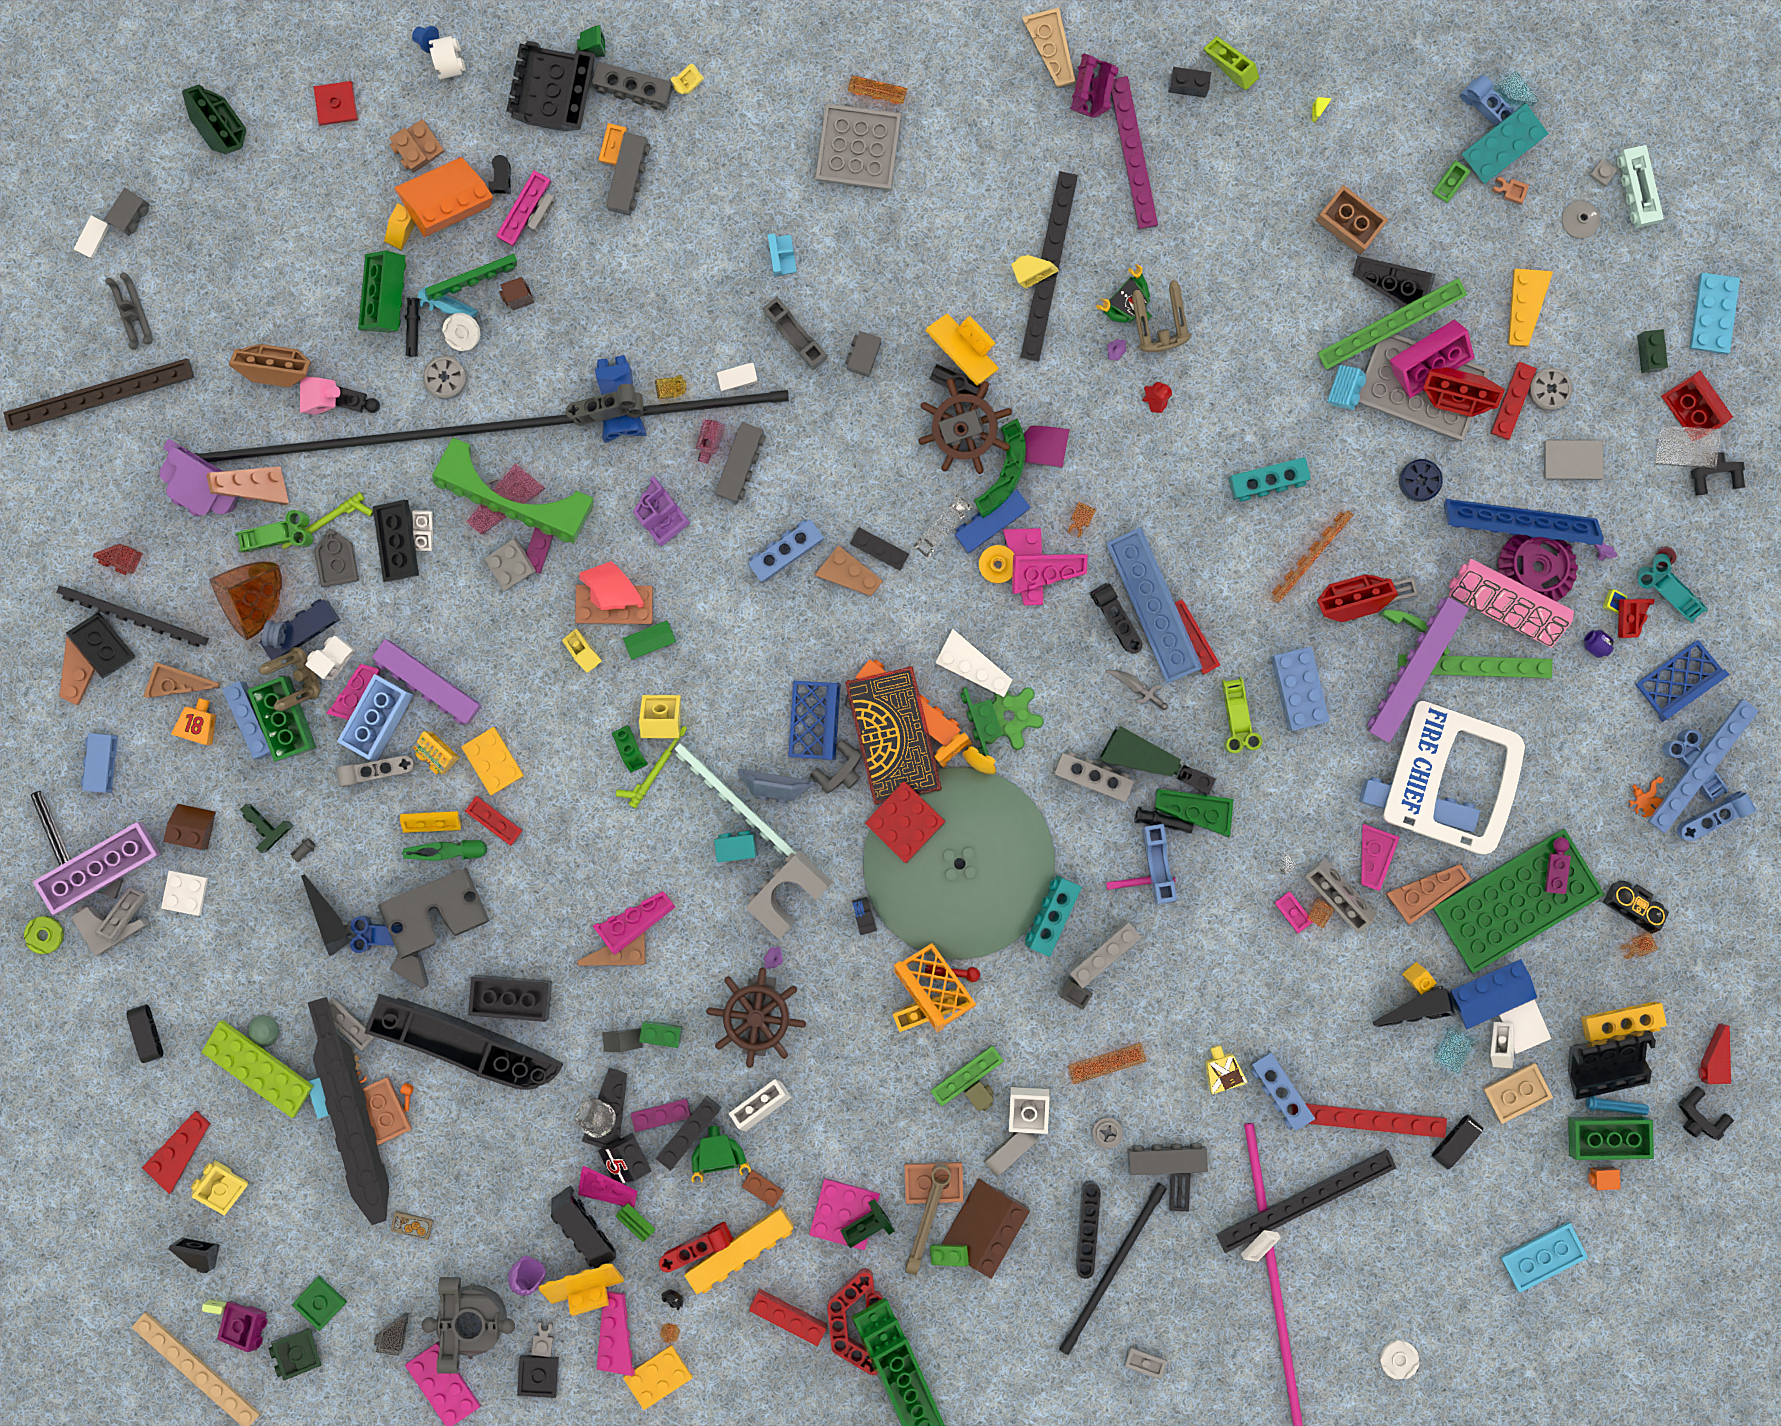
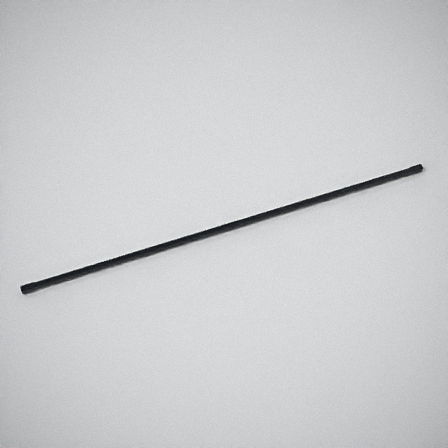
M780 390L761 394L643 406L644 414L642 416L768 402L789 401L788 390ZM565 414L194 454L207 462L571 424L574 421Z

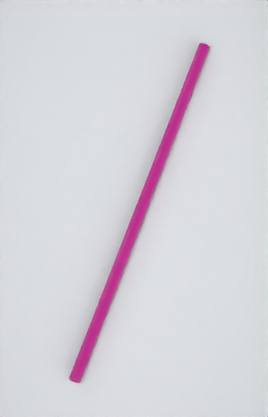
M1245 1123L1244 1128L1259 1213L1267 1209L1254 1123ZM1273 1246L1265 1254L1291 1416L1293 1426H1303Z

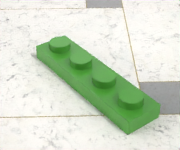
M991 1045L930 1091L942 1107L1003 1063L1004 1060L994 1046Z

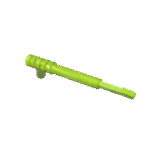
M358 492L357 495L355 494L341 503L339 507L305 530L312 534L342 513L347 512L349 514L355 509L371 517L373 510L360 503L365 500V497L361 492ZM303 534L299 536V540L304 537ZM291 542L282 545V548L287 549L293 544Z
M683 726L681 728L679 738H675L669 748L665 749L641 785L637 784L633 791L617 789L616 797L630 798L631 801L628 804L636 809L641 802L640 800L644 798L643 796L650 789V785L671 756V751L681 736L685 735L687 727Z

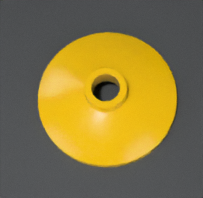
M994 545L987 548L979 559V569L982 576L992 583H1004L1010 580L1013 573V555H1015L1012 550L1003 545ZM996 561H1000L1002 563V566L1000 568H996L994 566V563Z

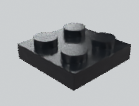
M520 1355L517 1396L556 1398L559 1357Z

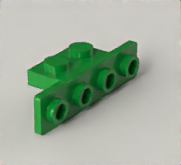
M964 687L960 696L963 704L967 703L969 711H966L969 722L973 721L975 729H972L975 740H979L981 745L978 748L979 753L983 756H989L985 741L1003 736L992 701L989 699L972 705L967 687Z

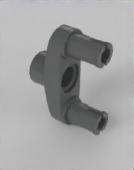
M844 739L836 745V748L848 759L835 776L829 778L819 768H816L810 774L822 786L821 789L826 794L836 789L842 783L850 789L860 778L854 769L863 754L858 749L855 750Z

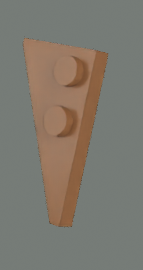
M645 932L614 955L608 946H605L578 960V966L645 965Z

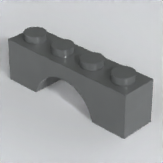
M778 296L762 308L767 318L812 371L827 359V354L804 331Z

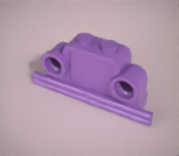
M168 438L163 447L164 450L168 451V454L159 474L165 483H169L166 493L172 499L171 501L178 506L183 505L188 508V512L194 516L205 515L212 511L217 514L232 512L236 507V501L239 497L210 494L206 474L221 472L222 470Z

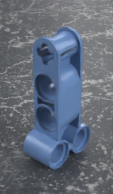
M1480 75L1476 80H1472L1462 91L1460 98L1467 105H1474L1496 126L1503 121L1501 113L1508 117L1514 110L1492 89V82L1486 76ZM1487 100L1492 102V108L1488 106Z
M1683 730L1678 735V741L1665 742L1662 751L1669 758H1677L1684 769L1687 770L1701 752L1698 745L1702 741V735L1697 730ZM1689 733L1693 737L1691 743H1689L1687 740V736ZM1674 744L1677 747V751L1675 754H1673L1671 751V748ZM1715 769L1699 789L1705 799L1711 804L1723 793H1728V788Z
M1735 792L1726 797L1725 801L1681 823L1677 828L1678 836L1687 841H1694L1738 817L1742 818L1754 813L1756 808L1747 792ZM1725 808L1727 815L1721 818L1719 812ZM1708 818L1710 821L1709 825L1704 828L1702 820ZM1686 828L1691 829L1689 831L1690 835L1685 834L1687 832Z

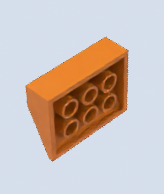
M462 157L394 187V190L424 238L489 208L493 200V196L484 181Z

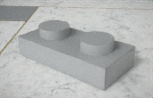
M546 193L545 197L542 196L540 198L537 211L532 213L528 219V227L531 231L538 234L556 203L554 196Z
M1130 1346L1124 1366L1161 1380L1168 1361L1162 1357Z

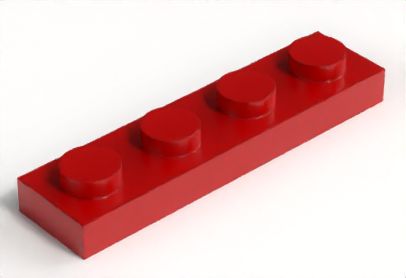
M1522 362L1517 363L1490 434L1506 440L1511 438L1537 368Z
M1183 599L1175 603L1176 608L1202 665L1200 671L1204 675L1220 666V663Z

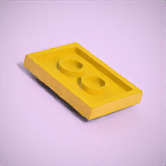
M495 727L461 746L490 796L524 776Z
M672 1344L634 1369L635 1375L623 1376L624 1381L643 1410L693 1378Z

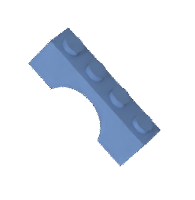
M238 681L222 690L253 759H261L270 755L271 752L247 691L249 687L246 682Z
M1164 824L1146 826L1142 829L1155 906L1174 903L1177 901V896L1168 864Z

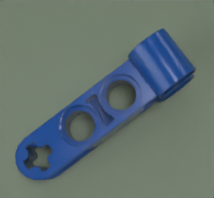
M364 915L352 920L351 929L357 934L350 942V948L353 952L363 953L369 950L371 945L395 946L386 925L372 924L371 919ZM359 920L365 922L364 930L359 929L357 925ZM393 925L392 932L396 934L403 930L402 925ZM358 939L364 941L365 946L363 949L357 946Z

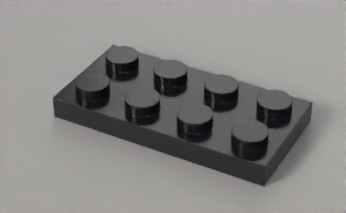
M399 500L373 506L383 582L419 576L409 501Z

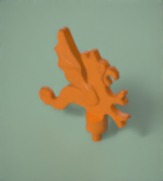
M1663 777L1654 779L1650 784L1649 791L1643 793L1640 787L1637 788L1636 784L1632 785L1633 793L1637 799L1636 801L1629 800V806L1637 804L1636 808L1633 809V811H1636V814L1639 813L1638 809L1642 808V812H1645V815H1642V817H1650L1656 810L1650 804L1658 808L1662 803L1663 798L1654 796L1657 791L1656 783H1663Z

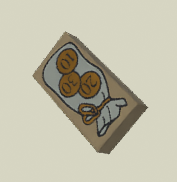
M396 1211L390 1231L428 1240L434 1220Z

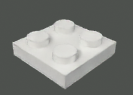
M170 870L161 908L200 916L208 877Z

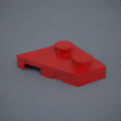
M1619 599V638L1639 637L1642 626L1648 617L1646 612L1649 606L1654 604L1655 599Z

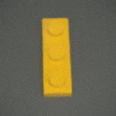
M458 811L400 814L403 833L461 830Z

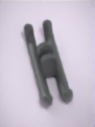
M122 272L120 278L128 289L131 301L123 300L119 287L112 278H106L105 282L112 290L130 341L128 347L131 350H136L138 348V340L131 322L139 320L144 334V344L150 345L153 338L133 281L127 273Z

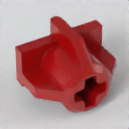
M1156 382L1153 386H1145L1146 396L1142 401L1148 402L1151 412L1162 413L1167 407L1168 399L1172 396V390L1168 385L1161 382Z

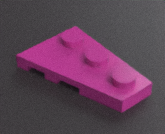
M360 664L326 714L349 720L373 675L379 676L381 669Z
M583 1166L578 1195L625 1206L628 1203L632 1208L635 1207L637 1190Z

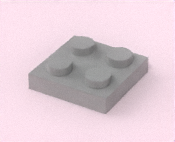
M517 538L512 539L484 558L503 591L509 590L536 572Z

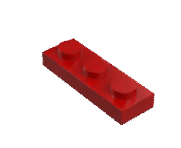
M478 796L473 799L464 811L510 846L513 845L523 831Z

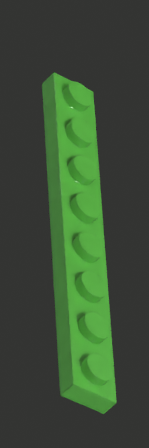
M1456 278L1317 353L1327 370L1467 296V293L1460 279Z
M1398 654L1397 671L1401 666H1405L1408 661L1406 654ZM1441 656L1430 675L1552 678L1553 659Z

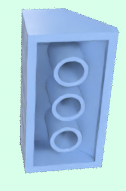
M374 674L337 742L368 760L378 761L414 694Z

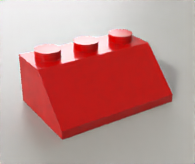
M1701 370L1661 396L1694 443L1725 425L1733 418Z

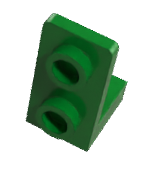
M629 725L612 733L622 761L630 773L648 765L645 757L639 750Z

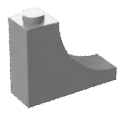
M84 905L75 910L76 914L71 916L94 956L104 954L150 925L147 918L129 923L112 944L95 935L96 930L106 917L100 914L94 906L87 907Z

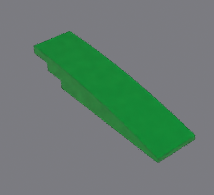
M883 1298L851 1316L901 1426H945L908 1339L904 1336L888 1300Z

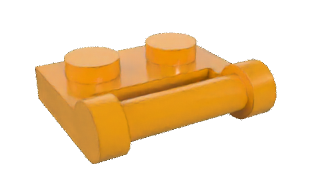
M965 732L957 734L952 738V742L948 746H942L937 750L934 757L942 768L965 747L972 745Z

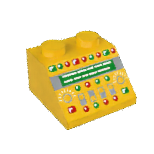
M424 731L413 747L416 751L415 755L421 761L426 760L430 764L429 768L435 774H445L460 758L432 731Z

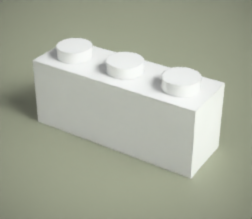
M774 1079L731 1111L729 1115L737 1128L746 1132L792 1097L783 1083Z

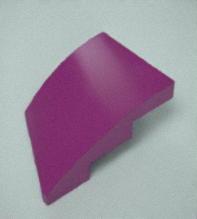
M1030 426L1024 434L1026 443L1025 463L1063 468L1070 429Z

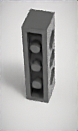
M600 61L597 62L592 79L593 88L600 94L608 92L621 100L629 98L632 99V102L643 105V103L649 104L651 108L661 110V108L667 109L673 90L670 81ZM612 79L618 80L616 85L609 84ZM630 84L637 85L632 91L627 89ZM649 89L655 90V93L651 96L646 95V91Z

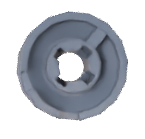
M266 621L262 633L263 646L270 647L272 645L278 649L282 647L280 644H284L286 636L284 634V630H286L284 622Z

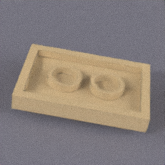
M1534 1062L1482 1088L1501 1124L1553 1098Z

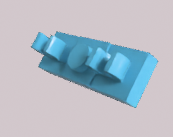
M428 286L421 289L417 297L422 299L420 306L423 307L428 302L430 304L429 311L438 307L447 314L465 313L472 318L477 316V309L447 295H444L438 301H428L425 296V288Z

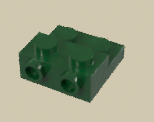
M310 1328L270 1342L271 1347L268 1350L271 1359L276 1358L278 1364L274 1366L277 1377H282L283 1381L322 1366Z

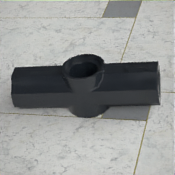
M936 364L930 376V380L948 388L946 383L948 379H953L954 382L962 380L964 386L956 388L958 394L969 393L976 395L981 384L977 386L963 374H957Z

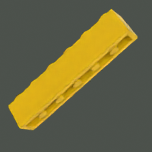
M780 1206L736 1236L727 1248L717 1253H711L686 1270L684 1276L696 1294L700 1292L704 1294L713 1287L712 1284L716 1281L719 1283L724 1281L728 1277L729 1272L740 1270L748 1259L752 1261L760 1256V1251L763 1249L769 1250L776 1245V1240L781 1237L785 1239L791 1235L794 1224Z

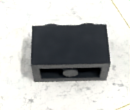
M1173 67L1168 92L1206 98L1209 92L1211 72Z

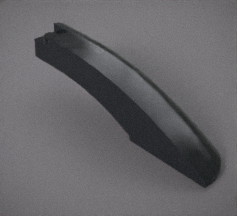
M382 994L377 996L365 1029V1034L425 1053L471 1072L477 1077L515 1089H536L538 1086L549 1083L557 1076L563 1066L562 1062L488 1029L398 997L394 999Z

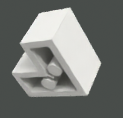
M339 636L329 637L324 643L325 648L323 650L312 651L307 657L308 662L305 665L322 679L333 681L357 651Z

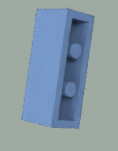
M88 733V737L85 740L87 751L83 759L85 769L84 775L81 777L83 791L112 793L118 735Z

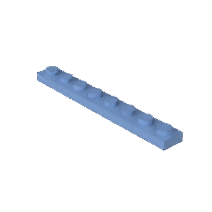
M1741 699L1648 819L1650 824L1662 833L1667 832L1759 710L1745 699Z

